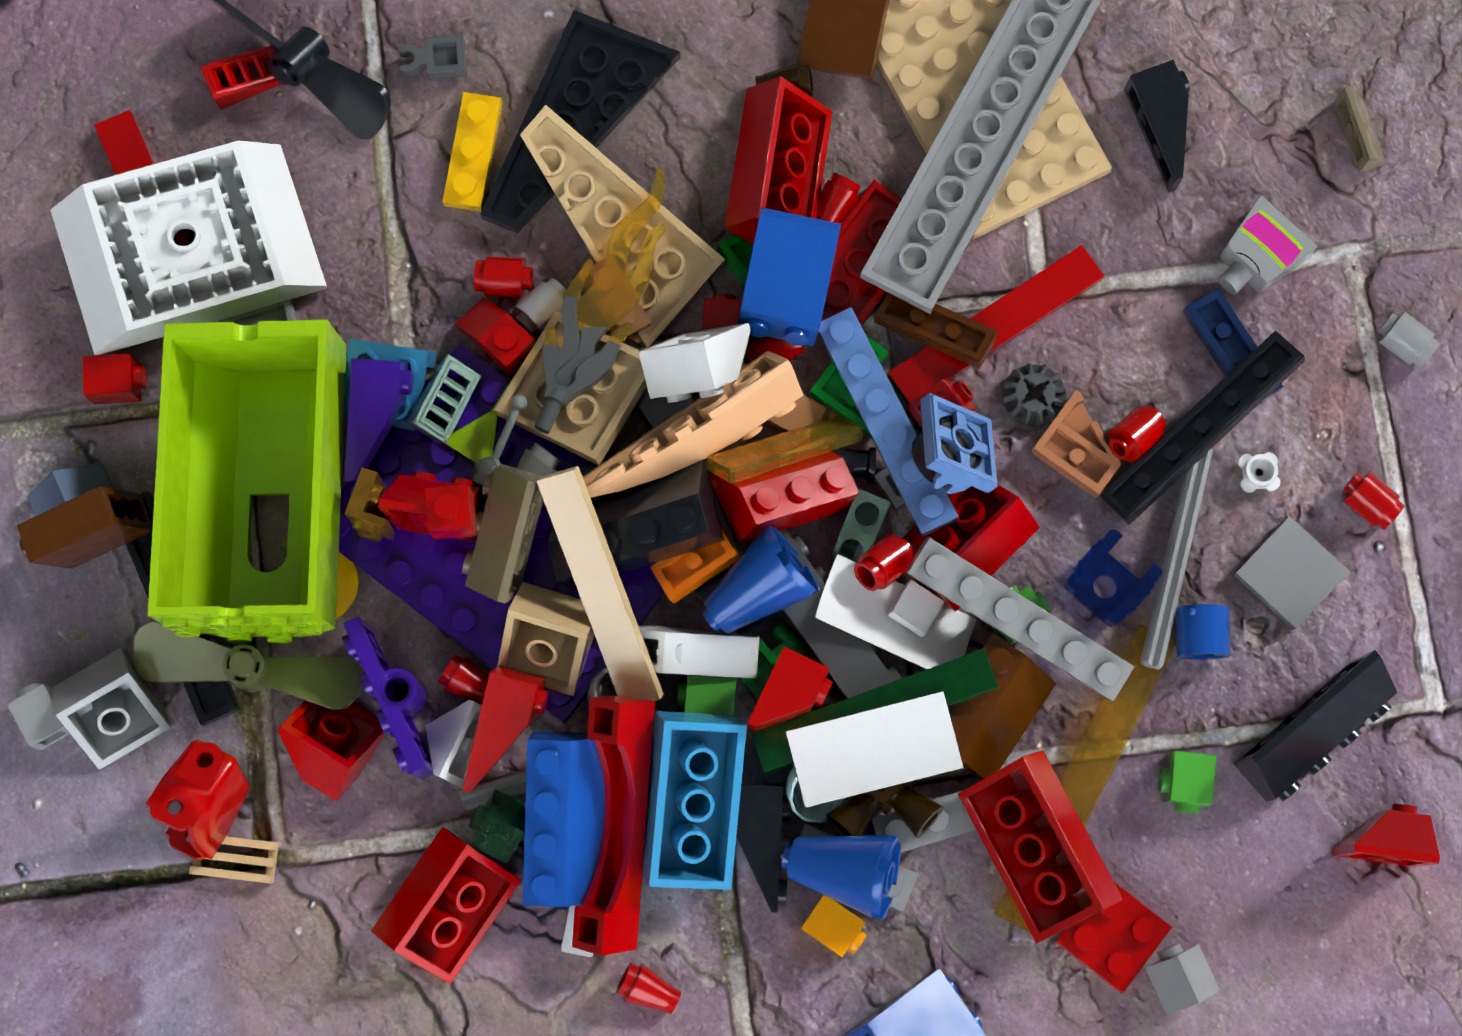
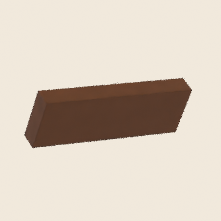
M888 292L873 316L874 323L978 369L981 368L998 338L997 330L936 304L931 314Z

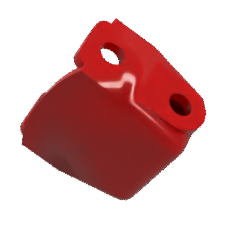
M195 740L188 745L164 774L147 800L146 805L150 807L152 818L169 826L165 835L169 837V843L174 850L197 861L205 858L212 859L231 829L248 794L249 783L235 757L223 752L214 743ZM174 801H178L182 807L178 814H170L168 812L169 805ZM187 836L189 837L191 844L187 842Z

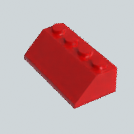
M781 76L749 87L746 90L724 228L751 244L754 241L761 207L817 219L833 111Z
M1043 750L1019 758L958 793L1036 944L1123 900Z

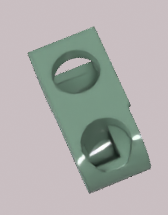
M858 488L859 494L852 501L831 559L835 560L836 555L839 554L858 563L859 556L873 546L891 506V502Z

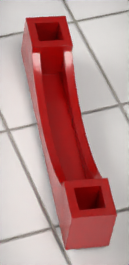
M626 695L590 697L587 739L594 740L601 761L605 786V822L601 850L593 879L581 905H575L572 947L601 956L637 950L655 701Z

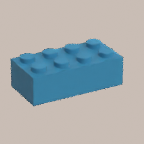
M655 711L642 877L649 887L731 890L747 725L737 715Z

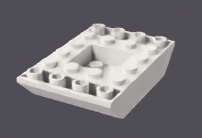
M235 141L82 184L50 209L95 356L164 337L165 323L215 322L287 299L327 289L280 144ZM181 229H190L196 233V237L190 245L179 246L173 241L175 234Z

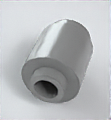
M553 278L546 283L541 282L514 307L517 313L514 320L530 335L535 333L540 336L555 311L562 314L564 295H571Z
M1405 311L1399 317L1392 313L1377 331L1383 335L1379 341L1381 345L1406 364L1411 365L1413 363L1418 368H1421L1441 344L1433 338L1435 334Z

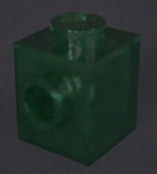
M495 789L485 806L478 805L470 820L469 827L474 829L470 846L507 864L525 834L526 803Z

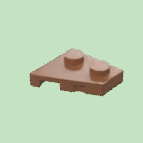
M1075 390L1032 449L1031 454L1096 499L1120 467L1121 462L1105 442L1104 433L1098 422H1093L1083 405V396Z

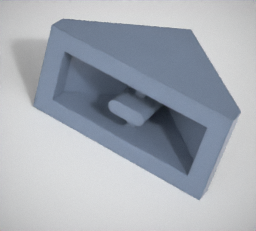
M100 462L51 471L27 497L35 516L99 486L113 487L103 464Z

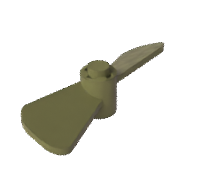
M158 622L145 623L138 629L135 635L133 666L136 673L149 683L230 681L246 692H256L264 687H268L331 710H341L350 706L356 700L361 685L359 674L362 673V669L354 659L349 657H265L260 651L250 645H238L230 649L200 637L175 636V631L162 628V624Z

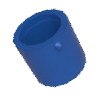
M1197 604L1177 607L1175 613L1177 658L1213 660L1231 656L1228 606Z

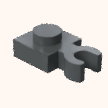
M463 34L424 38V49H418L412 44H403L398 47L400 57L410 56L414 58L411 64L399 66L403 77H414L422 70H427L429 80L467 77Z

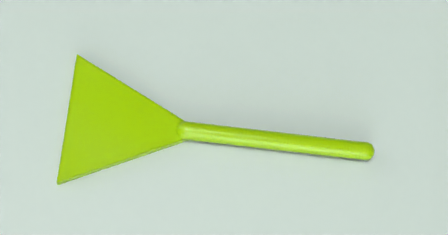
M510 383L490 412L452 433L446 445L475 463L484 457H491L494 452L498 419L494 409Z

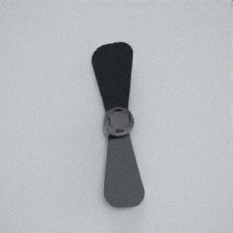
M211 0L230 17L277 49L269 59L271 73L277 81L291 86H298L303 83L357 138L370 139L381 130L391 107L388 91L382 84L327 58L330 55L329 47L318 32L309 27H301L283 44L226 0Z

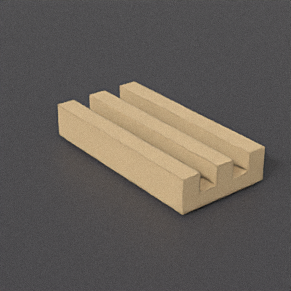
M226 836L222 842L223 845L269 850L268 858L216 852L214 857L209 859L266 866L265 875L202 867L203 860L197 861L193 859L192 866L189 869V874L273 884L279 843Z

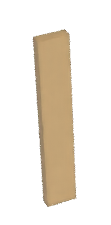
M579 466L541 476L536 482L617 695L653 701L660 700L664 695Z

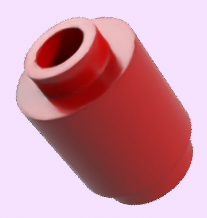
M486 257L485 260H477L475 263L474 288L476 292H484L485 296L523 298L525 290L531 291L533 268L526 267V260L523 258Z
M1148 405L1133 409L1108 432V442L1112 453L1119 459L1129 462L1138 460L1163 436V431L1166 428L1163 415L1156 408Z
M1370 471L1365 476H1362L1359 472L1356 473L1342 489L1347 494L1343 502L1371 526L1377 524L1383 530L1396 519L1405 507L1398 500L1400 496Z
M892 534L887 535L859 556L858 563L854 566L857 580L864 588L870 591L885 589L905 573L914 558L913 549L904 538Z

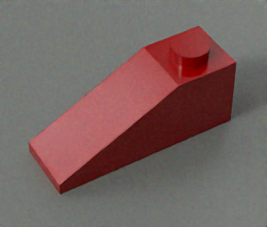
M500 665L489 673L462 791L470 793L532 723L537 714L543 715L549 691L543 690L545 677Z

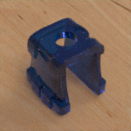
M1115 529L1110 530L1102 540L1099 539L1091 546L1086 555L1078 561V564L1073 569L1075 572L1070 575L1064 585L1065 590L1109 627L1117 626L1126 615L1129 616L1135 611L1146 596L1150 594L1151 590L1155 587L1154 583L1163 573L1161 567L1154 563L1138 579L1108 552L1123 536ZM1100 576L1111 578L1116 585L1115 594L1110 598L1099 597L1093 588L1096 578Z

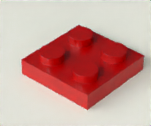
M1115 883L1123 900L1061 931L1054 942L1115 990L1123 994L1171 930L1172 926Z

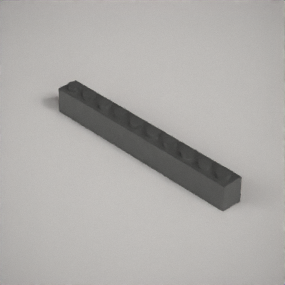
M646 387L634 408L651 431L688 406L693 400L690 397L682 401L668 403L667 397L650 399L648 388ZM731 444L697 463L704 462L708 471L711 468L736 462L740 455L735 446ZM711 484L720 523L723 528H726L744 553L754 540L742 544L738 543ZM787 530L781 531L780 533L799 554L796 557L803 567L807 565L812 572L820 590L812 597L780 610V612L794 632L802 639L804 646L814 660L830 668L827 678L833 681L832 684L842 699L845 700L902 679L892 665L885 668L877 656L881 652L879 647L815 618L828 575L820 566L816 569L813 568L806 558L810 552L797 534L791 537Z

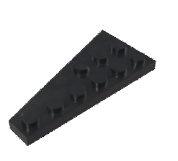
M573 10L481 211V218L518 234L555 194L520 136L545 105L597 148L681 58L680 51Z

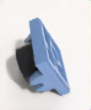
M931 393L920 399L923 432L918 434L913 440L911 451L913 460L922 475L928 481L934 483L935 489L946 487V493L948 494L965 491L971 486L987 493L998 487L991 419Z

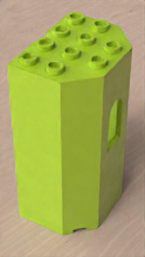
M328 320L258 321V324L240 325L234 322L164 324L147 616L161 623L162 628L175 631V636L199 637L200 635L223 637L227 638L228 643L250 644L252 643V637H267V641L270 643L285 644L291 643L292 637L322 635L325 631L336 629L347 345ZM252 496H289L287 555L284 563L278 569L271 572L258 571L250 562Z

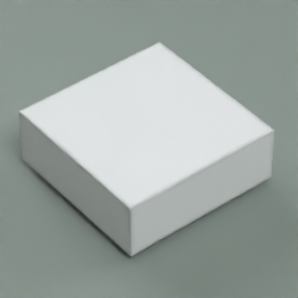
M910 580L906 583L888 616L922 638L928 632L945 601L913 580Z

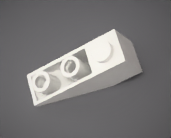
M649 624L639 625L656 673L757 678L760 637Z

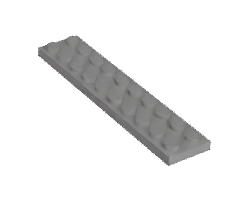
M1102 0L1011 1L860 275L861 279L931 314Z

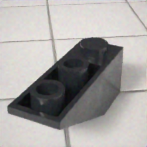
M741 784L736 838L770 912L778 913V904L786 905L787 879H779L783 852L785 846L789 844V838L781 837L782 821H790L791 806L787 796H783V786Z

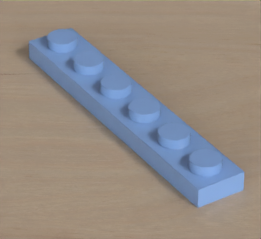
M852 307L821 321L818 333L921 537L958 521L959 516L944 487L935 489L934 483H931L922 475L913 460L912 442L917 434Z

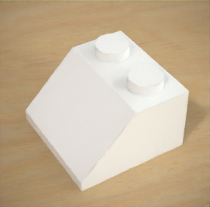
M749 323L684 333L638 351L650 399L667 397L668 403L688 399L691 397V393L699 392L700 398L712 397L723 393L724 385L738 380L751 331Z

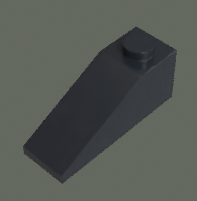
M1173 59L1130 75L1124 88L1168 192L1175 191L1183 178L1188 92L1190 91L1184 71L1178 70Z

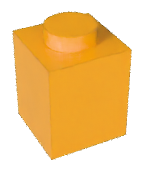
M822 895L800 928L842 958L847 951L854 955L867 936L866 933L861 931L866 923L865 921L825 895Z

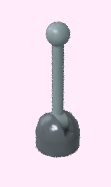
M515 395L512 398L511 406L513 408L491 457H484L475 464L469 476L472 481L483 486L487 473L489 471L494 472L496 466L502 465L499 458L519 412L527 406V399L523 395Z

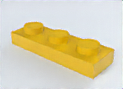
M463 92L442 201L445 207L482 211L503 106L501 97Z

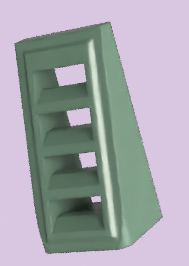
M446 354L405 423L439 444H446L481 375L451 355ZM450 369L466 379L463 386L447 377ZM442 384L457 392V397L453 399L441 391ZM435 397L450 406L448 412L433 404ZM428 411L442 419L439 426L426 418Z

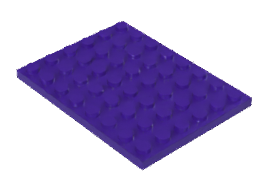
M460 344L456 346L450 355L481 375L452 433L490 412L510 383L508 379ZM451 369L449 370L447 377L463 386L466 379ZM442 384L440 390L455 399L458 393ZM435 397L433 404L448 412L450 406ZM428 411L426 418L439 426L442 419ZM499 416L497 419L494 449L507 421ZM515 424L499 458L501 464L517 468L525 449L530 450L536 442L561 460L556 468L558 472L579 466L581 470L588 462V460ZM392 427L368 469L378 472L387 490L399 475L412 476L413 471L434 474L437 476L436 481L451 483L452 478L471 480L469 476L476 463L446 444H439L418 430ZM606 453L602 461L605 462L612 456ZM349 481L341 490L339 552L490 668H496L507 613L513 599L507 603L497 602L465 586L468 575L462 573L463 564L469 550L474 551L476 542L451 538L434 540L431 535L397 530L384 514L382 518L387 519L395 531L393 539L390 540L382 537L379 543L357 535L358 531L352 528V523L345 515L356 481ZM476 483V487L481 488L483 491V486ZM488 496L484 498L482 512H484ZM543 500L523 582L581 599L577 588L556 581L548 546L552 521ZM655 563L619 574L638 626L643 623L665 594L650 568ZM595 635L574 697L543 687V690L549 691L545 709L564 724L587 696L591 679L600 670L607 668Z

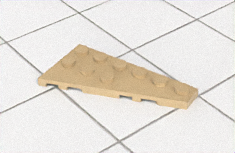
M545 105L520 136L595 262L597 263L611 254L615 257L652 324L638 332L645 346L649 348L720 268L725 259Z

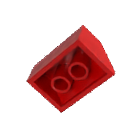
M812 440L711 468L707 471L709 480L739 544L755 540L769 526L771 528L775 527L781 532L840 514L859 494L843 457Z
M997 484L998 487L989 493L971 486L965 491L953 494L947 493L959 516L958 521L924 537H921L915 525L903 538L911 545L913 557L918 552L925 538L929 537L992 576L1040 527L1020 497ZM918 581L926 590L945 601L944 604L956 612L960 608V606Z
M442 827L371 929V932L396 953L451 984L521 879L471 844Z

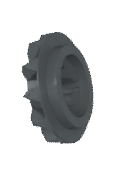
M1028 363L1025 366L1014 369L1006 379L1002 391L1003 403L1009 415L1019 423L1028 426L1045 425L1053 421L1064 407L1066 387H1064L1059 373L1053 372L1046 364L1032 365ZM1026 384L1034 389L1039 386L1042 387L1044 384L1046 385L1041 395L1043 403H1039L1038 400L1034 399L1030 402L1027 401L1024 405L1022 404L1029 392Z

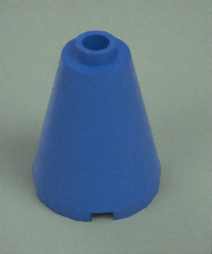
M769 526L758 535L704 600L707 609L702 612L703 616L716 632L723 629L726 633H731L810 598L820 590L808 566L803 567L796 557L799 555L797 551L775 527L771 528Z
M893 835L796 837L792 845L787 844L785 846L782 856V868L787 869L789 879L871 918L883 920L887 916L893 899L885 895L889 894L892 884L896 885L898 879L901 843L897 842L899 837Z

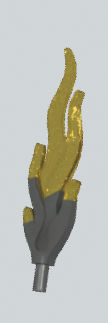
M661 167L656 168L653 188L648 198L634 211L625 216L612 230L605 263L595 283L581 296V291L593 272V261L591 259L585 262L582 269L571 281L564 295L562 307L564 342L561 350L557 344L555 327L551 326L547 330L543 344V363L547 381L545 399L547 401L534 426L540 432L549 434L561 407L566 408L571 401L591 389L609 373L624 340L632 331L631 323L625 322L613 332L604 348L595 354L596 346L601 338L634 308L648 287L656 243L666 232L665 224L659 223L647 233L640 249L637 263L628 272L627 261L635 238L661 207L665 194L664 172Z

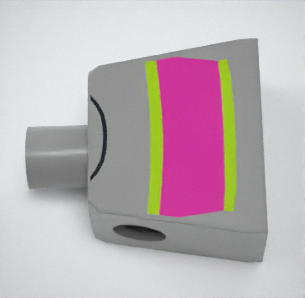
M1261 196L1219 257L1229 268L1218 278V282L1225 291L1232 295H1236L1246 283L1256 292L1261 293L1304 263L1318 246Z

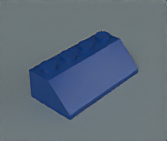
M533 731L527 739L523 905L568 907L579 905L582 903L593 879L603 839L605 786L598 750L594 740L587 739V733Z

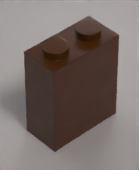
M99 486L18 524L17 528L21 536L20 548L25 557L28 558L29 563L73 569L152 532L153 526L141 494Z

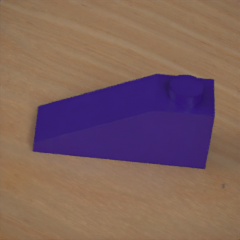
M351 359L344 481H357L361 468L368 469L404 407L406 395L412 394L414 375L413 371L408 370V362Z

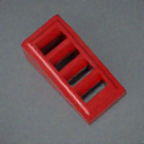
M270 45L220 59L200 67L220 110L282 84L272 74L268 75L263 61L270 59L277 51L276 48ZM256 65L260 78L253 79L249 67ZM241 71L245 82L238 84L234 73ZM226 77L230 86L223 88L220 79Z

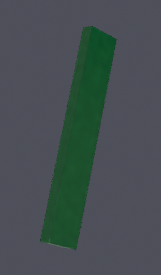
M984 648L752 733L751 736L765 774H769L794 765L786 731L939 692H944L947 707L950 708L1000 688Z

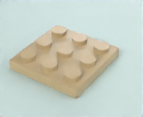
M555 311L494 411L499 417L507 420L513 408L511 406L512 398L515 395H523L527 399V406L519 412L515 425L596 465H600L647 387L638 353L640 350L605 334L598 342L595 354L604 348L608 340L620 345V350L612 369L599 383L576 397L566 408L561 407L549 434L540 432L534 426L547 401L545 399L547 381L543 363V345H558L561 350L564 342L563 316ZM577 321L579 335L581 339V327L589 326Z

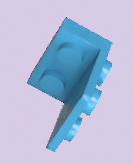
M349 339L345 372L344 419L348 420L352 358L408 362V370L413 371L414 375L413 391L411 395H406V403L392 427L416 430L405 423L423 393L427 367L435 368L437 352Z

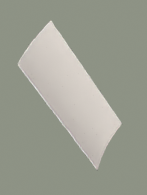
M839 554L836 555L815 618L925 669L965 655L977 619L958 610L955 612L943 604L928 632L921 638L888 616L905 585L894 581L885 589L867 590L859 583L855 576L854 566L857 563Z
M944 692L786 731L805 808L963 768Z

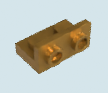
M362 467L345 515L352 523V528L358 531L357 535L379 543L382 537L392 540L395 531L388 520L382 518L384 513L378 507L379 498L385 492L386 486L378 472Z

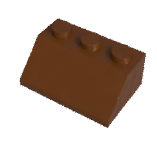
M994 633L991 634L981 649L985 648L1000 689L948 708L963 768L981 780L1000 770L1056 685L1027 655Z

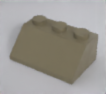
M503 464L496 466L494 472L489 471L487 473L482 495L488 497L484 512L478 511L476 515L477 540L474 551L469 550L467 552L462 573L468 575L465 586L501 603H507L515 597L523 582L543 504V498L536 481L544 475Z

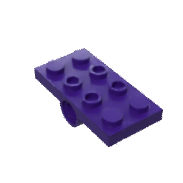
M359 616L343 623L348 633L342 637L343 643L352 659L355 658L358 664L363 666L364 672L359 674V678L368 696L372 695L375 701L378 700L382 708L376 711V715L386 734L389 733L392 738L395 737L398 746L393 748V753L401 770H406L408 774H412L422 780L434 775L431 757L413 720L414 717L423 712L428 703V693L425 686L404 669H390L372 628ZM403 686H409L407 697L402 701L396 702L395 696L397 691Z

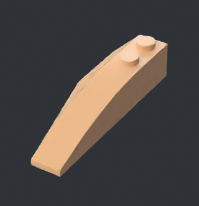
M770 351L765 352L740 369L738 380L724 385L723 393L707 398L699 397L583 476L590 498L632 488L686 468L722 450L740 438L745 441L754 437L763 429L762 423L773 416L779 418L792 411L796 407L795 401L802 397L803 393L789 360Z

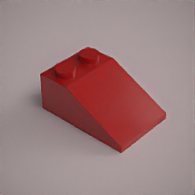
M413 471L412 476H398L379 498L378 507L397 530L430 535L427 530L425 488L469 485L474 493L476 515L478 511H482L485 495H482L481 488L476 487V482L472 480L452 478L451 483L436 481L437 476L434 474ZM477 536L451 539L476 542Z

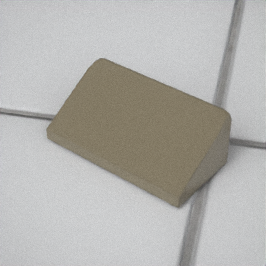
M1351 86L1344 87L1334 101V105L1356 168L1359 172L1383 166L1385 159L1363 97L1360 92Z

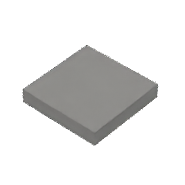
M1289 516L1234 573V576L1292 630H1295L1350 571Z

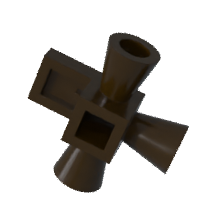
M913 780L850 796L826 815L845 835L861 836L877 808L885 815L893 808L913 835L919 838L935 823L944 807L911 789L917 781Z

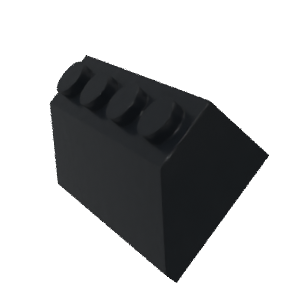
M704 462L688 466L665 477L632 488L591 499L619 574L725 541ZM552 524L548 546L556 581L577 588Z
M1373 650L1351 661L1234 763L1235 767L1266 802L1278 797L1282 802L1288 799L1301 787L1297 781L1307 771H1310L1312 775L1316 774L1332 760L1328 755L1331 750L1338 744L1342 748L1347 747L1362 734L1358 727L1368 718L1375 722L1391 709L1392 706L1388 701L1397 694V690L1381 656L1376 650Z

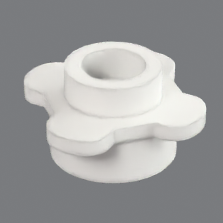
M1267 452L1253 457L1250 454H1244L1239 458L1238 466L1242 469L1243 474L1240 486L1243 491L1252 493L1256 489H1267L1272 492L1280 486V479L1277 477L1278 459L1273 453ZM1257 469L1262 470V476L1256 475Z

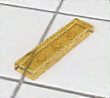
M834 416L708 456L707 469L732 484L863 440L862 427L841 416Z

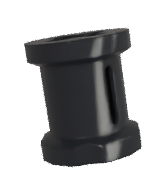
M836 444L835 453L843 457L852 478H864L867 480V483H874L876 447H870L868 451L844 449L843 445Z

